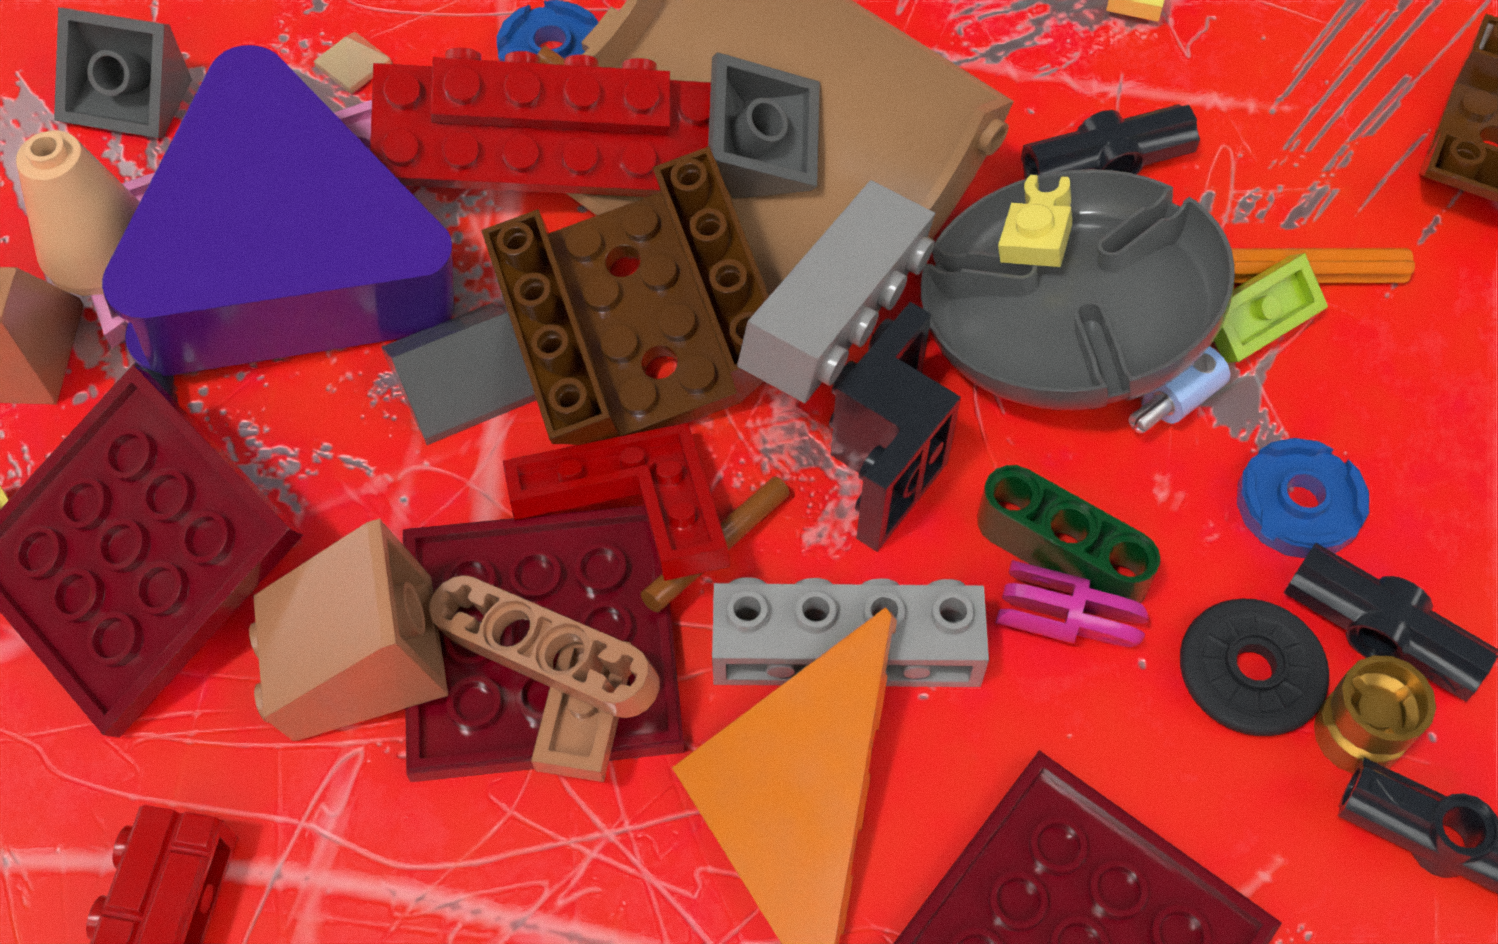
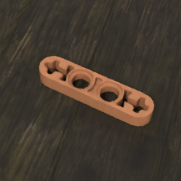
M470 576L453 577L442 583L434 592L429 602V615L432 622L455 644L610 715L621 718L634 717L646 711L656 700L660 689L659 676L643 652L628 643ZM474 605L484 618L480 624L476 618L463 612H458L455 616L454 614L460 606L470 608ZM521 619L530 620V629L527 636L521 642L509 647L500 645V637L509 624ZM575 642L584 644L582 658L574 667L564 671L553 670V660L556 653L562 647ZM604 665L610 673L619 677L628 678L633 673L636 679L631 686L620 684L615 689L600 672Z

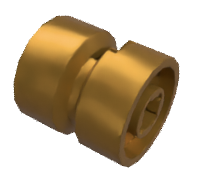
M1377 655L1359 660L1344 675L1335 687V690L1318 710L1314 721L1316 742L1325 757L1338 768L1352 774L1364 757L1389 769L1432 724L1436 711L1434 691L1425 676L1406 661L1393 656Z

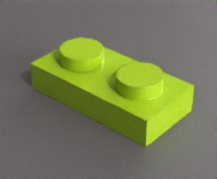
M1306 254L1290 255L1233 289L1228 314L1214 340L1220 355L1227 363L1240 362L1328 307Z

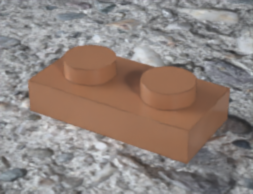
M575 642L562 647L559 651L555 670L564 671L574 667L582 658L584 644ZM603 665L600 674H603L615 689L620 684L627 685L628 678H622L610 673ZM550 687L531 760L535 771L604 782L619 717L610 715Z

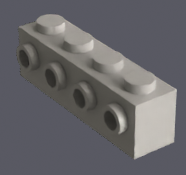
M870 180L748 320L737 367L803 403L808 401L822 382L831 386L840 375L847 361L850 346L855 344L858 347H862L877 323L878 311L881 307L891 310L904 290L907 274L912 272L918 275L925 267L935 245V241L929 239L928 235L936 213Z
M748 577L738 578L730 583H714L713 685H783L886 607L897 619L895 634H892L886 674L888 675L886 686L981 687L989 662L984 586L965 585L963 582L954 579L937 580L928 585H899L890 579H872L861 585L832 584L830 581L820 578L803 579L795 584H766L760 579Z

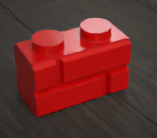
M149 805L140 806L133 826H124L116 838L112 861L117 870L108 895L99 896L89 911L86 934L88 939L91 940L90 944H203L238 839L223 820L217 817L190 812L179 813L172 809Z

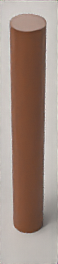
M772 477L720 523L728 550L789 496V489L781 479ZM702 573L664 581L661 574L641 592V598L649 609L654 612H660Z

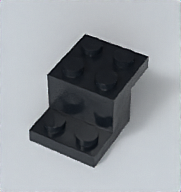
M912 302L908 303L894 321L887 318L878 326L870 340L868 352L858 363L849 361L843 367L832 386V394L835 395V408L829 421V427L833 429L831 456L859 473L858 478L863 481L862 492L855 505V510L859 512L856 539L876 552L879 551L948 464L961 396L922 374L932 314Z

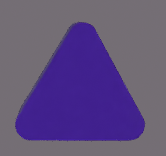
M242 45L224 51L209 67L104 271L102 288L111 309L118 316L129 322L125 339L129 353L135 363L145 369L162 373V376H170L402 339L450 320L454 312L452 241L449 232L275 52L261 46Z

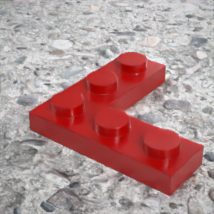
M688 423L502 460L514 520L547 515L557 511L600 502H610L615 499L641 494L664 581L730 567L726 540Z

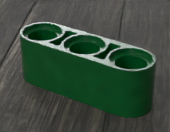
M1005 465L995 469L986 480L977 514V524L982 535L990 542L1030 565L1090 580L1089 588L1125 597L1139 603L1145 599L1161 562L1156 544L1147 535L1027 468L1018 465ZM1011 502L1021 509L1008 510L998 503ZM1065 533L1075 538L1078 542L1067 543L1061 541L1054 534ZM1121 565L1127 567L1136 576L1127 577L1119 574L1112 566Z

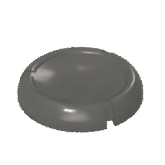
M1085 169L1038 175L1039 191L1051 192L1057 189L1061 177H1069L1072 228L1061 267L1000 263L998 244L1011 203L1026 204L1024 191L1026 179L1012 183L981 198L959 214L944 229L935 242L932 251L935 266L926 264L923 269L921 300L923 309L932 314L929 329L942 354L960 373L984 390L1022 405L1052 410H1087L1106 407L1107 404L1122 400H1134L1153 392L1184 373L1203 355L1221 330L1229 311L1234 289V259L1227 236L1219 223L1202 205L1189 196L1180 207L1172 203V186L1149 177L1127 172Z

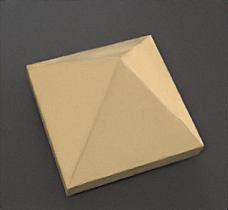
M356 32L345 36L314 60L315 66L350 94L373 79V63L392 64L390 57Z

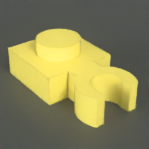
M1030 175L1024 184L1026 204L1011 203L998 244L1000 263L1061 267L1072 228L1069 177H1061L1057 189L1051 192L1039 191L1038 175Z

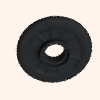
M1244 598L1220 602L1198 615L1188 627L1182 640L1180 669L1186 688L1194 701L1207 715L1229 729L1254 736L1285 734L1307 723L1318 712L1325 700L1329 686V667L1323 647L1313 631L1301 619L1278 605L1262 600ZM1244 652H1255L1262 655L1271 666V677L1266 680L1248 678L1240 671L1237 665V655Z

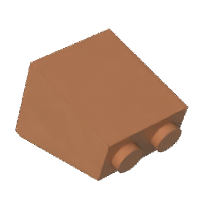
M0 267V403L57 405L84 304L79 297L17 267Z
M380 518L366 522L253 595L256 622L250 625L249 636L254 653L259 659L261 681L256 684L254 689L256 707L265 722L272 724L294 742L448 696L439 628L432 622L429 615V602L434 594L431 576Z

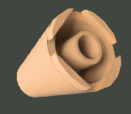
M58 130L38 133L24 142L16 155L17 170L38 264L53 284L64 291L81 296L104 294L102 288L104 271L140 201L73 135Z

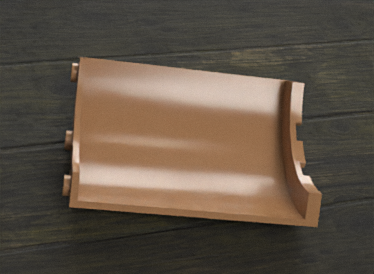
M627 0L620 11L611 6L599 23L581 42L582 49L585 51L582 55L597 58L599 67L622 68V63L625 60L645 58L654 61L657 64V70L670 71V80L711 82L712 57L719 52L820 81L817 187L812 191L733 199L729 193L769 296L870 180L935 212L936 214L928 238L934 241V236L956 207L986 156L995 153L1006 138L1009 125L1004 121L1014 102L852 0ZM566 193L595 215H600L646 198Z

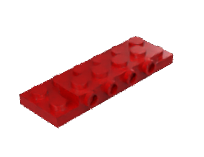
M463 47L447 50L445 58L433 57L432 66L373 63L370 151L404 186L649 197L661 192L653 170L654 166L708 147L711 82L670 80V71L657 70V64L645 58L628 59L622 63V68L599 67L598 59L589 55L568 56L564 59V65L540 63V57L532 52L514 51L505 55V61L481 60V54L478 51Z

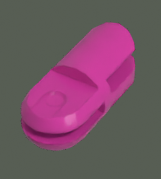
M1015 560L1011 561L1009 574L1014 578L1071 593L1072 595L1069 596L1026 584L1008 583L1005 585L1002 596L1006 602L1023 609L1064 619L1065 622L1051 620L1014 609H1000L995 623L1073 644L1077 635L1123 647L1137 646L1143 641L1145 633L1137 628L1083 613L1085 611L1120 621L1144 624L1149 622V616L1146 608L1141 603L1118 595L1089 588L1090 580Z

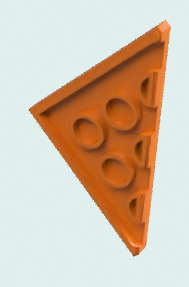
M886 607L672 767L781 944H839L840 934L843 935L853 881L851 870L858 830L861 831L871 776L868 773L875 731L879 730L888 678L886 667L892 634H895L897 619Z

